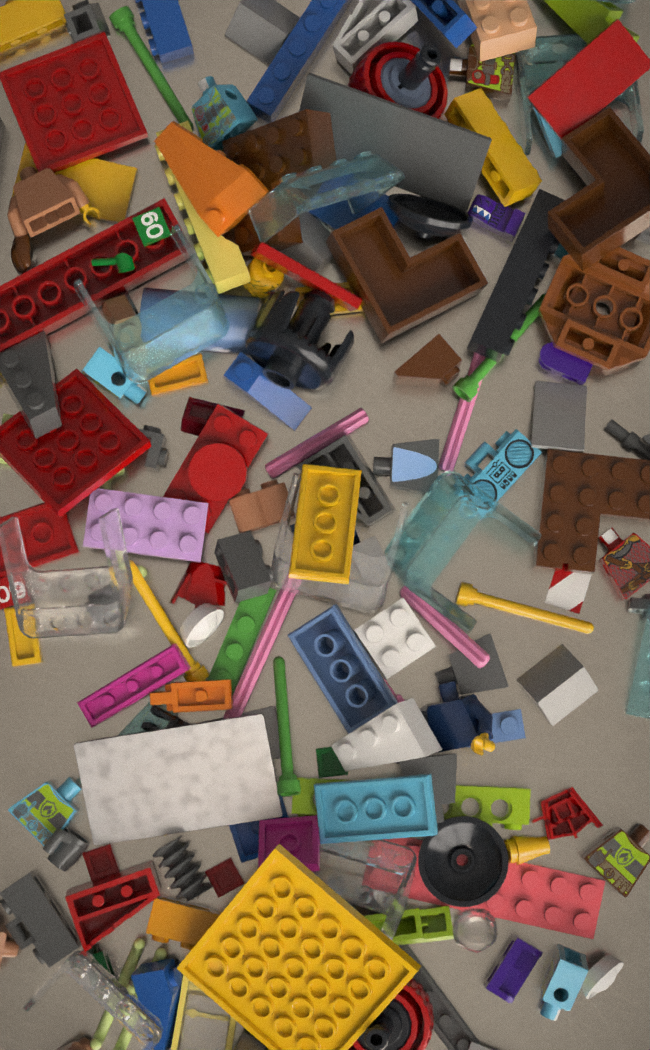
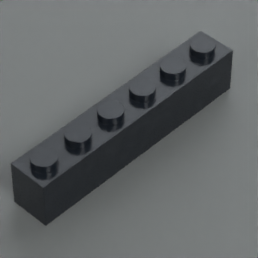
M539 189L467 349L498 363L503 354L509 356L516 341L511 339V335L514 329L520 331L527 316L522 313L525 304L532 305L538 289L534 288V284L537 278L543 281L550 265L545 263L548 253L554 255L560 243L548 228L547 212L565 201L564 199Z

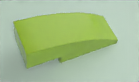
M449 906L422 910L416 908L364 916L397 945L454 939Z

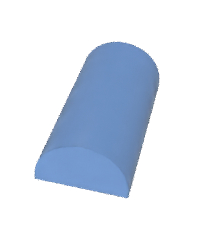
M145 287L140 307L139 320L142 327L140 337L145 346L231 354L242 352L245 355H249L244 339L260 309V298Z
M337 604L288 634L289 639L348 734L398 703Z

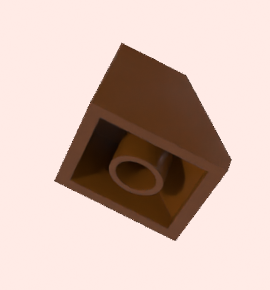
M438 334L394 371L393 382L396 385L437 388L442 383L447 386L459 376L458 373L461 371L459 367L462 359L444 338Z

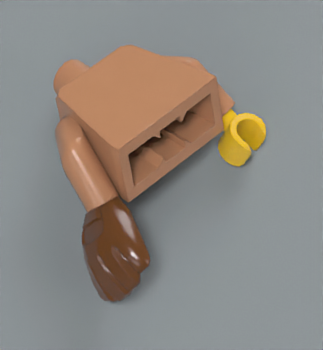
M26 167L20 172L22 181L13 186L15 196L10 199L7 217L15 237L12 242L11 260L19 275L27 272V268L31 266L30 237L32 238L81 214L80 208L83 211L82 221L87 227H91L90 221L86 218L87 214L92 213L98 221L100 220L99 210L88 205L90 201L77 181L61 174L55 175L51 169H44L37 173L34 167Z

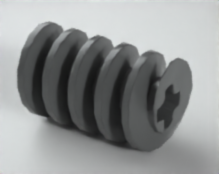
M180 836L156 850L152 856L154 858H164L158 865L159 868L169 867L168 872L164 875L165 879L175 878L170 888H180L181 891L177 894L176 899L186 898V902L212 888V884H202L207 875L206 873L196 874L201 864L200 862L190 864L195 853H184L189 843H179L178 841L182 837Z

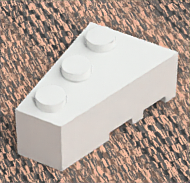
M359 0L352 15H349L332 45L336 60L347 71L352 73L361 59L371 49L382 43L397 41L418 22L416 6L410 0Z
M413 698L393 705L331 745L345 771L422 758L442 750Z

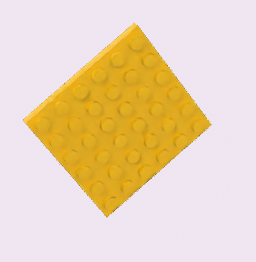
M278 844L183 959L177 969L269 1050H348L419 971L421 965L282 845Z

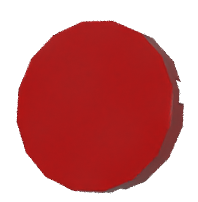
M215 442L203 446L194 454L189 463L188 476L191 486L198 495L207 500L220 502L231 499L241 491L247 479L248 469L245 458L237 449L226 443Z

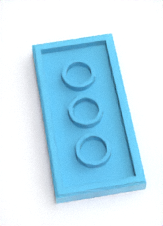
M431 774L314 784L320 844L435 836L438 834Z

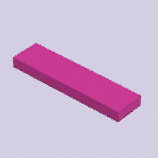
M175 643L80 700L77 704L89 725L93 728L187 672L191 667L179 646Z

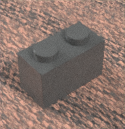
M251 530L218 539L214 554L234 602L237 603L268 594L270 584L273 581V574L270 566L264 564L261 557L263 554L261 544L258 540H254Z

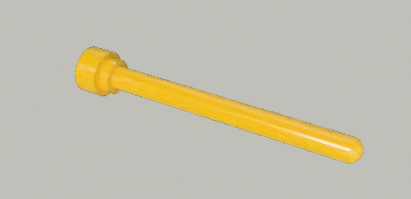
M132 560L126 561L124 563L125 571L171 645L177 643L191 667L190 670L185 672L183 677L186 681L205 680L210 674L204 664L200 665L198 661H194L136 564Z
M461 581L458 588L455 604L467 607L468 604L474 605L476 603L584 633H591L594 630L591 622L477 592L478 589L473 588V584Z

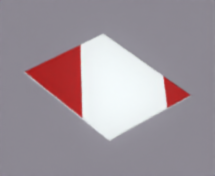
M563 563L562 569L554 572L545 603L580 614L592 574L565 572V565L567 564Z

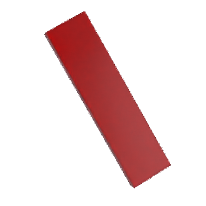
M264 242L255 245L250 254L306 287L327 293L336 304L350 312L357 310L363 301L359 296Z

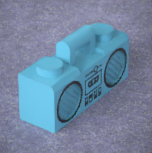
M517 429L512 434L506 431L495 444L499 448L496 451L484 441L465 462L475 474L471 477L467 473L456 485L459 489L456 497L480 519L485 516L542 453L538 448H531L530 441ZM489 454L493 460L482 470L478 465Z

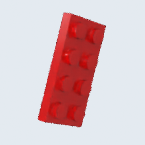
M218 403L163 497L208 503L205 532L209 534L229 499L220 502L211 501L198 495L191 486L188 476L189 463L192 457L205 445L215 442L226 443L241 453L245 458L248 469L269 433Z

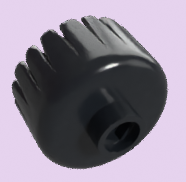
M312 289L304 295L305 300L300 301L293 314L300 296L299 292L289 291L284 295L285 290H279L276 293H269L246 333L244 340L247 352L258 365L264 368L262 373L266 379L281 388L293 389L296 386L308 390H322L329 387L334 382L354 344V333L350 330L342 344H336L330 353V343L326 342L320 348L317 346L331 320L330 313L335 311V301L327 293Z

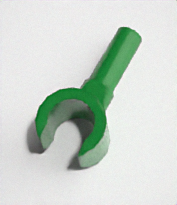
M120 253L111 258L92 259V266L117 264L119 273L135 269L132 257L126 253Z

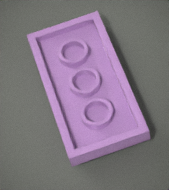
M97 488L90 494L83 547L201 562L208 503Z

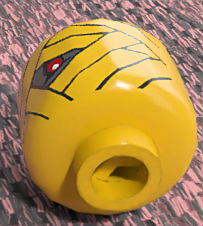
M253 258L247 266L251 281L243 284V286L251 295L258 298H266L269 293L275 292L284 280V274L261 260Z

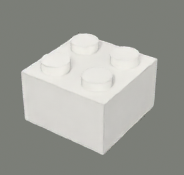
M401 598L354 630L356 636L386 680L436 647L404 598Z

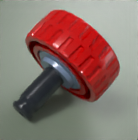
M393 41L379 44L361 59L349 78L348 86L437 119L442 116L447 105L448 89L443 73L438 67L442 56L439 49L433 45H424L419 49L404 42Z

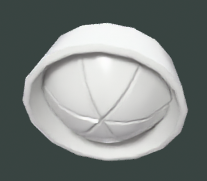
M210 603L202 604L193 610L180 627V634L185 645L188 648L195 647L208 639L222 622L224 611Z
M608 954L588 971L581 986L586 999H590L599 992L606 990L615 981L616 975L624 965L623 961Z

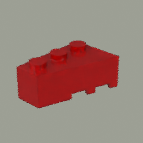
M152 861L67 890L65 899L84 953L106 935L108 936L124 921L134 916L160 896L161 886Z

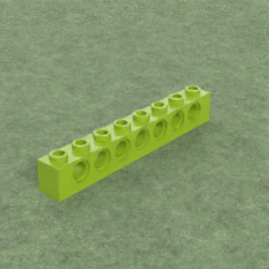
M297 777V780H300L301 794L292 796L291 814H298L297 817L317 815L316 805L313 801L315 795L314 784L350 781V779ZM456 785L455 803L448 804L447 810L443 812L444 820L456 816H470L483 820L490 826H492V823L504 824V829L522 830V825H529L531 789ZM467 798H473L477 802V810L471 815L464 814L461 809L463 801ZM499 799L504 800L507 805L506 812L501 816L493 815L491 811L492 803Z

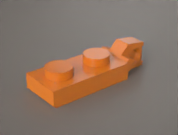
M231 679L165 684V691L150 693V705L166 704L167 711H173V713L233 709Z

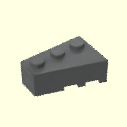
M42 331L0 352V378L36 439L62 426L51 349L45 331Z
M344 435L296 466L301 471L303 464L362 470L357 518L367 526L373 525L396 510L355 443L348 435Z

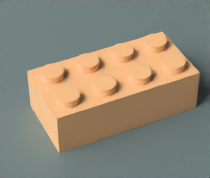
M458 0L460 8L478 27L470 36L480 62L535 47L537 26L527 0Z

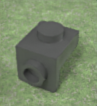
M144 425L143 429L139 430L151 440L152 446L148 450L145 467L149 470L158 471L159 466H165L168 449L164 448L166 437L164 434H160V428Z

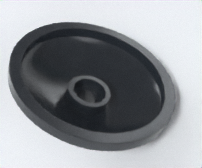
M392 194L388 198L387 204L392 213L404 225L415 230V235L421 238L432 239L433 235L450 236L469 229L473 223V217L467 212L431 198L412 194Z
M470 816L451 817L444 820V822L438 823V834L435 836H425L419 850L418 866L425 886L437 899L452 906L471 907L489 900L501 888L508 871V852L503 839L488 823ZM461 854L467 856V863L465 865H458L456 862L457 857Z

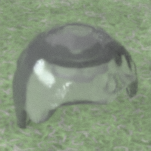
M471 906L458 912L452 925L454 940L458 945L468 951L479 953L495 943L498 935L497 923L489 911L478 906Z

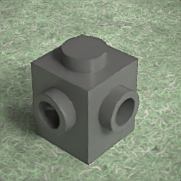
M85 0L73 5V11L64 14L67 31L74 39V42L109 31L99 3L89 4V1Z

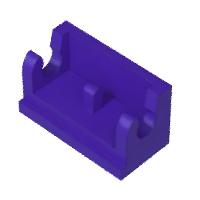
M514 935L484 983L485 988L506 1002L512 1003L543 952L517 935Z

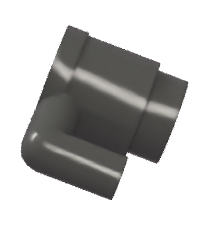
M66 827L64 830L56 829L42 849L50 854L47 859L53 865L66 872L70 866L76 863L84 850L87 849L89 842L74 830Z

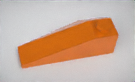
M175 121L171 122L154 140L197 214L217 237L234 228L269 192L248 167L243 164H236L226 157L227 154L221 150L216 151L204 144L202 138Z

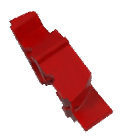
M190 561L169 603L176 604L178 598L181 597L194 604L195 609L205 603H210L214 606H225L224 587L227 583L220 566Z
M573 787L541 801L543 814L531 819L532 823L544 819L548 840L566 836H573L576 839L578 838L577 833L591 822L596 828L603 826Z

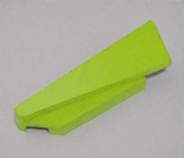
M544 0L587 44L614 20L620 19L624 12L609 0ZM625 27L626 30L633 37V39L637 42L640 36L631 31L630 29H628L627 27Z

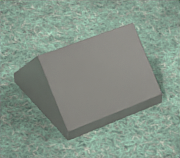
M242 0L226 30L225 37L269 66L300 17L275 0Z
M301 207L298 211L303 243L280 250L279 252L319 273L334 258L325 243L330 232L312 214Z
M563 644L516 679L552 726L598 691L597 686L585 667Z

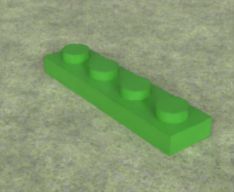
M270 587L268 594L239 603L207 680L231 679L232 696L277 590Z

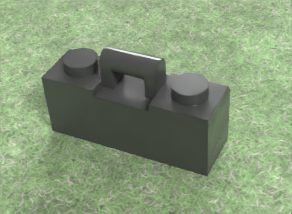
M31 871L0 892L2 907L8 915L13 913L16 917L6 924L5 927L21 950L32 943L36 948L33 949V953L42 965L46 963L50 968L81 946L80 940L34 871ZM23 921L32 936L27 938L18 923Z

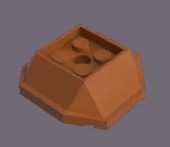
M618 247L582 271L569 254L563 256L538 310L554 347L607 371L645 359L650 350V260ZM596 304H607L610 308V314L601 315L598 313Z

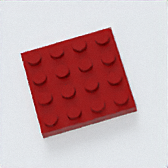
M105 32L0 72L1 84L38 172L44 169H51L53 173H56L148 137L144 123Z
M77 368L55 384L62 426L36 439L20 411L0 426V457L59 518L152 447L150 440Z

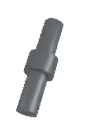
M611 419L605 429L623 442L621 445L630 452L634 450L645 460H650V448L640 441L641 437L633 431L631 433Z

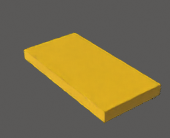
M26 143L15 184L22 181L20 172L24 168L34 167L36 169ZM92 158L54 173L55 175L61 174L77 181L90 201L88 205L99 210L100 220L117 224L127 218L138 172L137 168ZM80 208L79 211L81 214L79 215L83 216V211ZM92 213L86 215V217L97 219Z
M310 464L302 465L289 578L349 584L362 470Z

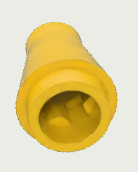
M511 836V839L504 841L508 852V863L516 862V865L550 853V844L547 836Z

